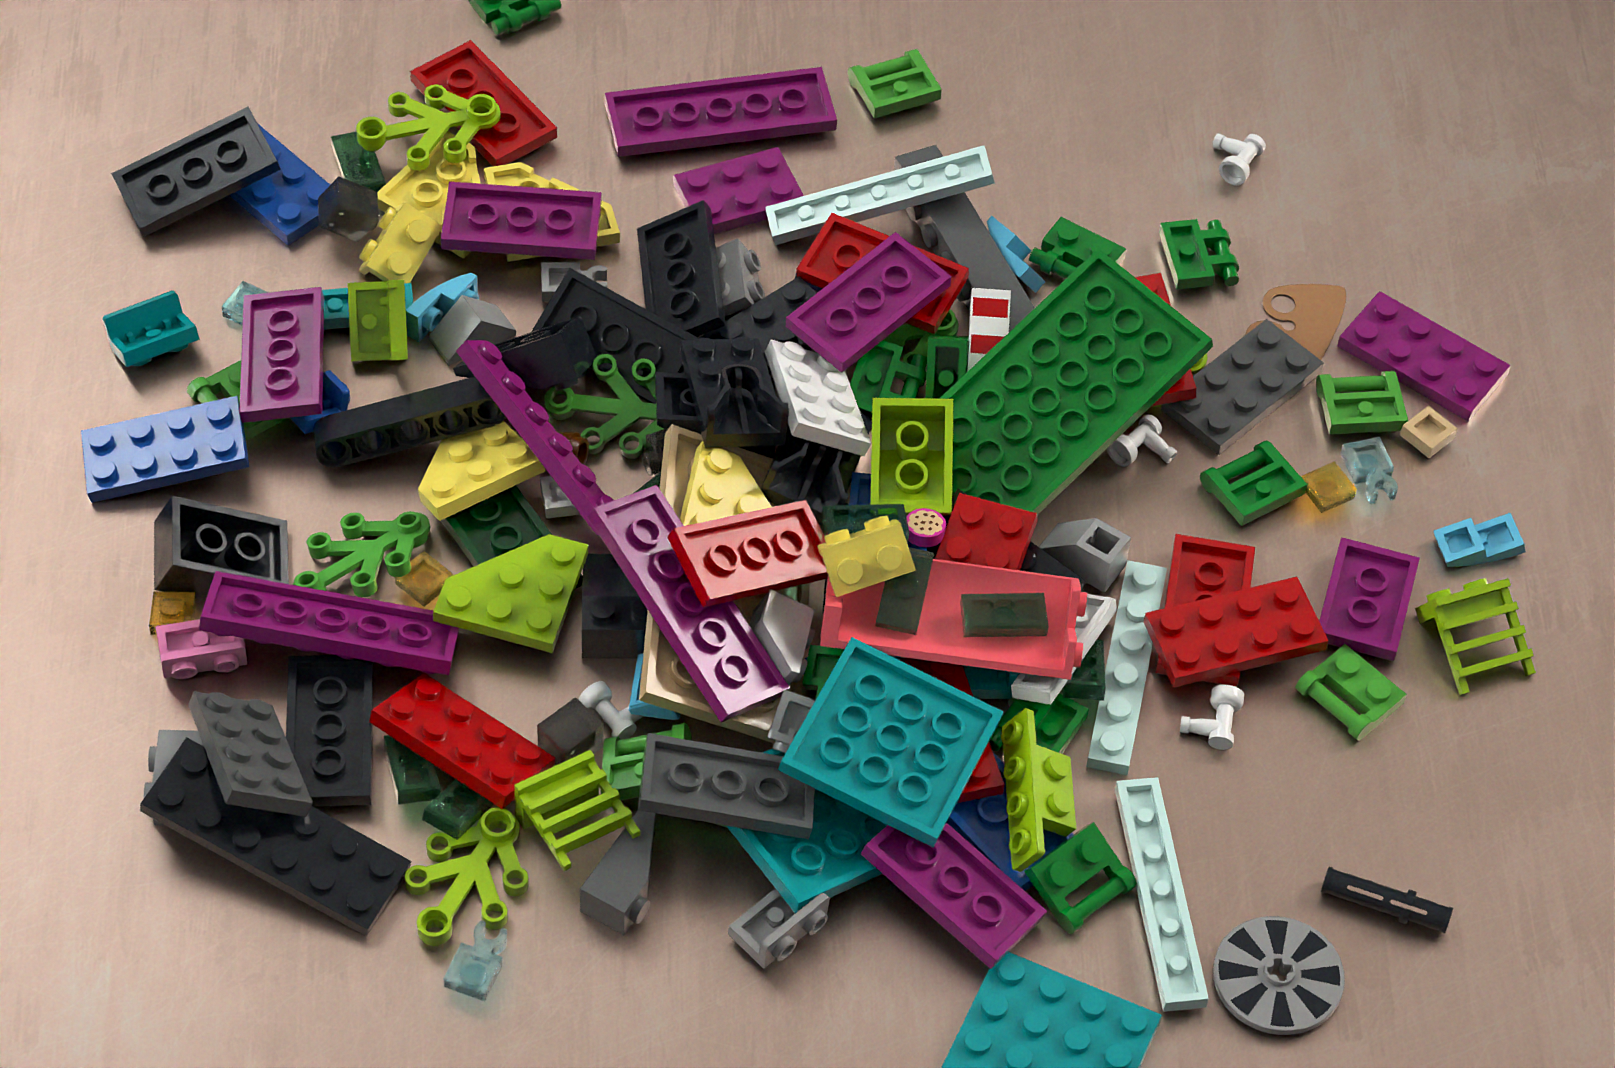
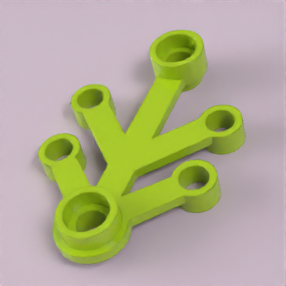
M437 84L430 85L425 89V104L411 99L404 92H395L388 97L389 113L395 117H404L410 114L419 119L386 125L378 117L363 118L356 126L357 141L365 150L377 151L388 140L425 133L415 146L407 150L408 167L415 171H421L429 166V154L449 128L462 125L455 137L447 139L443 145L444 158L450 163H460L466 158V146L478 130L491 128L498 123L500 108L489 95L478 94L467 100L446 91L443 86ZM447 106L455 111L444 113L439 109Z
M500 807L491 808L480 817L477 826L448 834L437 832L430 835L426 841L427 855L432 861L440 863L429 866L415 865L406 871L405 886L408 892L413 895H423L430 890L432 883L456 877L440 904L425 908L417 917V933L424 943L430 946H439L449 940L452 935V918L474 884L483 905L481 909L483 925L491 930H498L506 925L508 921L507 906L499 899L487 864L495 850L505 871L502 876L505 893L510 896H521L528 890L529 886L528 873L520 866L513 843L519 837V822L509 810L501 809ZM497 828L505 830L501 833L491 832L492 830ZM437 844L446 846L445 849L440 851L434 850L432 847ZM477 844L472 854L448 860L453 853V849ZM415 877H423L425 879L424 882L418 884L413 883L411 880ZM512 878L522 880L518 885L510 884L508 881ZM498 911L502 915L498 918H490L488 913ZM433 927L442 929V931L437 933L428 932Z

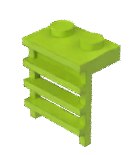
M404 280L347 283L351 361L407 360Z
M1486 578L1462 585L1464 591L1451 594L1450 588L1426 595L1428 602L1415 608L1420 624L1432 620L1436 621L1459 695L1470 692L1465 676L1521 661L1525 676L1536 673L1531 659L1534 654L1532 648L1528 649L1524 638L1526 630L1524 625H1520L1516 610L1519 608L1517 602L1512 601L1508 588L1511 586L1509 578L1489 584ZM1503 614L1506 615L1510 629L1454 644L1450 629ZM1513 637L1518 652L1462 668L1458 653Z
M591 750L514 785L515 817L523 830L535 825L563 871L572 868L566 853L625 826L632 839L640 836V829L632 819V812L628 807L625 808L619 799V792L616 788H612L607 780V774L604 769L600 770ZM599 788L603 792L601 795H599ZM612 807L616 812L558 840L553 835Z

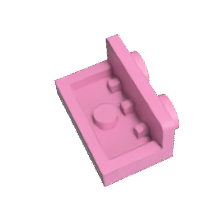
M200 619L155 626L164 678L188 679L199 672L211 670L230 672L241 665H247L244 639L234 636H218L212 632L199 630Z

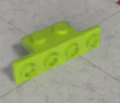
M1027 708L1004 724L1001 733L1007 793L1006 811L1010 835L1009 849L1011 851L1012 869L1018 872H1022L1044 855L1043 829L1065 837L1076 830L1071 758L1036 745L1034 711Z

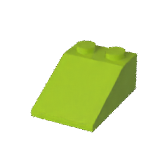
M873 398L870 515H908L913 510L927 508L939 512L942 516H951L953 399Z

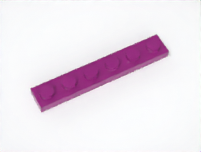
M466 340L456 350L457 354L597 536H600L587 516L595 507L614 501V499L603 493L596 484V476L592 470L580 463L573 454V448L569 440L562 434L557 433L549 423L548 413L541 405L533 402L524 390L525 384L522 379L506 367L501 360L502 354L499 349L486 340Z

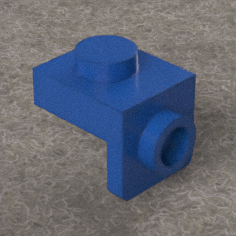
M331 370L324 371L322 414L290 417L291 420L305 434L313 432V427L320 418L348 409L350 391L347 385L341 382Z

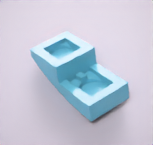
M991 216L987 220L990 235L1013 273L1036 293L1046 281L1023 261L1032 250L1007 227Z
M1511 513L1474 525L1472 518H1468L1433 531L1447 567L1488 563L1526 552L1525 544Z

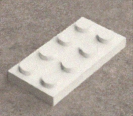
M771 339L765 350V355L779 398L783 403H788L789 405L788 425L792 436L865 457L871 441L846 372L843 371L841 373L818 353L805 350L797 343L791 341L782 343Z

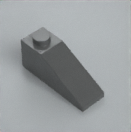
M638 810L632 819L640 829V836L632 839L625 828L580 888V912L622 935H625L633 922L639 924L643 920L650 906L648 892L657 813Z

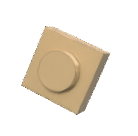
M1428 405L1402 426L1400 436L1430 458L1455 439L1458 428Z

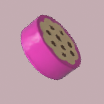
M921 508L913 510L907 515L904 534L909 542L919 547H933L941 543L945 535L946 521L939 512Z

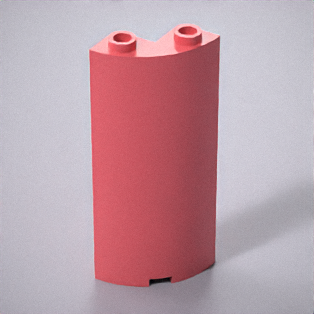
M912 556L916 571L839 597L834 595L829 577L827 578L820 646L845 649L849 640L853 637L891 656L1071 680L1073 667L1080 668L1083 643L1077 642L1075 625L1077 616L1084 617L1087 592H1081L1078 578Z

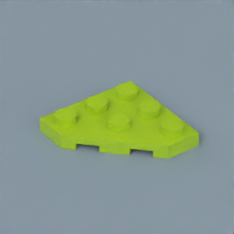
M548 534L445 579L434 608L433 621L553 653L585 564L589 545Z

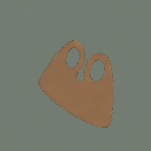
M1326 284L1284 285L1268 290L1263 297L1262 303L1268 315L1281 321H1292L1295 324V328L1289 331L1285 330L1281 324L1273 321L1270 322L1321 360L1340 323L1346 303V290L1341 286ZM1277 295H1287L1294 300L1295 308L1291 312L1281 313L1272 307L1271 300ZM1264 320L1257 321L1251 324L1246 330V334H1248L1251 330L1257 327Z

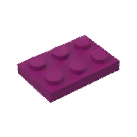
M779 147L674 174L673 185L685 208L702 200L711 208L714 234L768 220L765 207L804 196Z
M1341 537L1319 619L1329 640L1328 644L1338 647L1346 644L1353 651L1394 661L1420 558Z

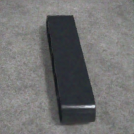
M474 376L320 418L313 427L316 457L326 467H341L500 424L506 416Z

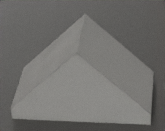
M461 295L430 333L429 341L447 365L450 366L462 360L456 350L466 340H486L492 344H497L516 336V330L497 305Z

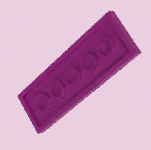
M822 67L605 93V106L618 157L837 130V117Z
M657 485L600 505L591 511L587 517L721 723L782 697L784 690L788 691L790 689L733 601L702 607L667 538L674 528L684 525Z
M215 571L199 624V630L212 632L218 636H234L251 639L261 644L273 643L295 647L306 652L317 651L337 655L344 659L356 658L378 662L388 667L400 666L420 670L427 674L438 673L449 675L459 633L458 627L433 621V610Z

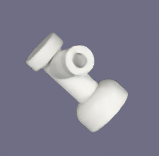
M1217 134L1213 141V147L1219 150L1224 149L1231 154L1237 155L1228 156L1220 164L1219 173L1221 177L1229 184L1242 185L1250 174L1249 163L1255 156H1260L1266 149L1265 141L1256 134L1248 135L1243 142Z
M1145 415L1140 419L1139 426L1127 436L1121 435L1106 449L1110 458L1116 464L1123 467L1129 466L1137 458V448L1142 443L1153 452L1162 456L1161 459L1167 464L1175 458L1178 451L1172 446L1169 447L1159 436L1162 432V426L1159 420L1152 415Z
M604 681L595 682L587 687L578 699L579 705L588 713L597 712L613 730L611 733L612 737L618 736L621 740L630 738L637 729L634 722L643 716L631 714L629 707L618 711L610 702L612 692Z
M1218 685L1211 690L1210 697L1212 707L1217 710L1216 720L1204 718L1190 719V717L1182 716L1180 733L1189 734V732L1209 736L1208 743L1211 747L1227 750L1233 747L1234 735L1231 733L1233 713L1242 708L1244 693L1235 686Z

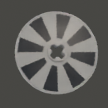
M1259 917L1238 925L1220 943L1213 964L1214 985L1225 1007L1244 1024L1270 1034L1293 1035L1318 1027L1334 1013L1344 990L1345 976L1343 964L1333 945L1313 927L1286 917ZM1278 969L1281 975H1286L1285 981H1279L1277 975H1271L1272 970Z

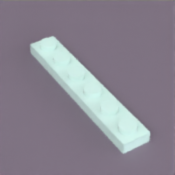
M983 145L765 208L772 238L775 245L819 233L831 212L854 222H860L995 184L986 148Z
M1127 560L1086 765L1088 768L1128 775L1153 645L1144 625L1145 613L1159 610L1167 572L1165 567Z
M1155 777L1117 781L1115 794L1133 875L1137 881L1136 890L1163 1012L1206 1008L1209 998L1159 779Z

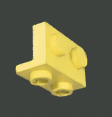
M405 201L395 209L389 207L378 224V227L383 229L376 241L370 239L359 256L364 262L358 271L364 275L370 272L383 281L404 280V283H410L443 226Z
M887 515L865 522V529L856 533L849 534L848 529H843L824 536L826 543L820 544L817 547L823 558L836 597L916 571L901 523L898 520L889 521Z

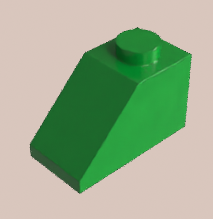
M937 334L929 336L925 398L939 399L967 373L969 336Z

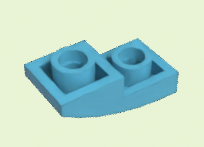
M473 273L458 276L436 286L406 309L407 336L420 342L430 331L432 332L461 295L479 300L477 276Z

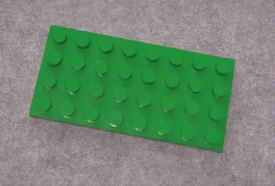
M1098 248L939 398L953 399L952 496L959 488L967 495L1027 510L1038 515L1213 347L1212 338Z

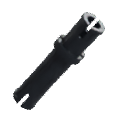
M1332 867L1328 868L1321 888V893H1328L1361 906L1399 917L1398 922L1407 925L1408 921L1439 930L1444 934L1447 931L1454 909L1453 907H1446L1416 896V891L1409 889L1405 893L1371 880L1335 870ZM1350 885L1383 897V900L1349 890L1347 886ZM1391 900L1425 910L1427 914L1424 915L1391 903Z

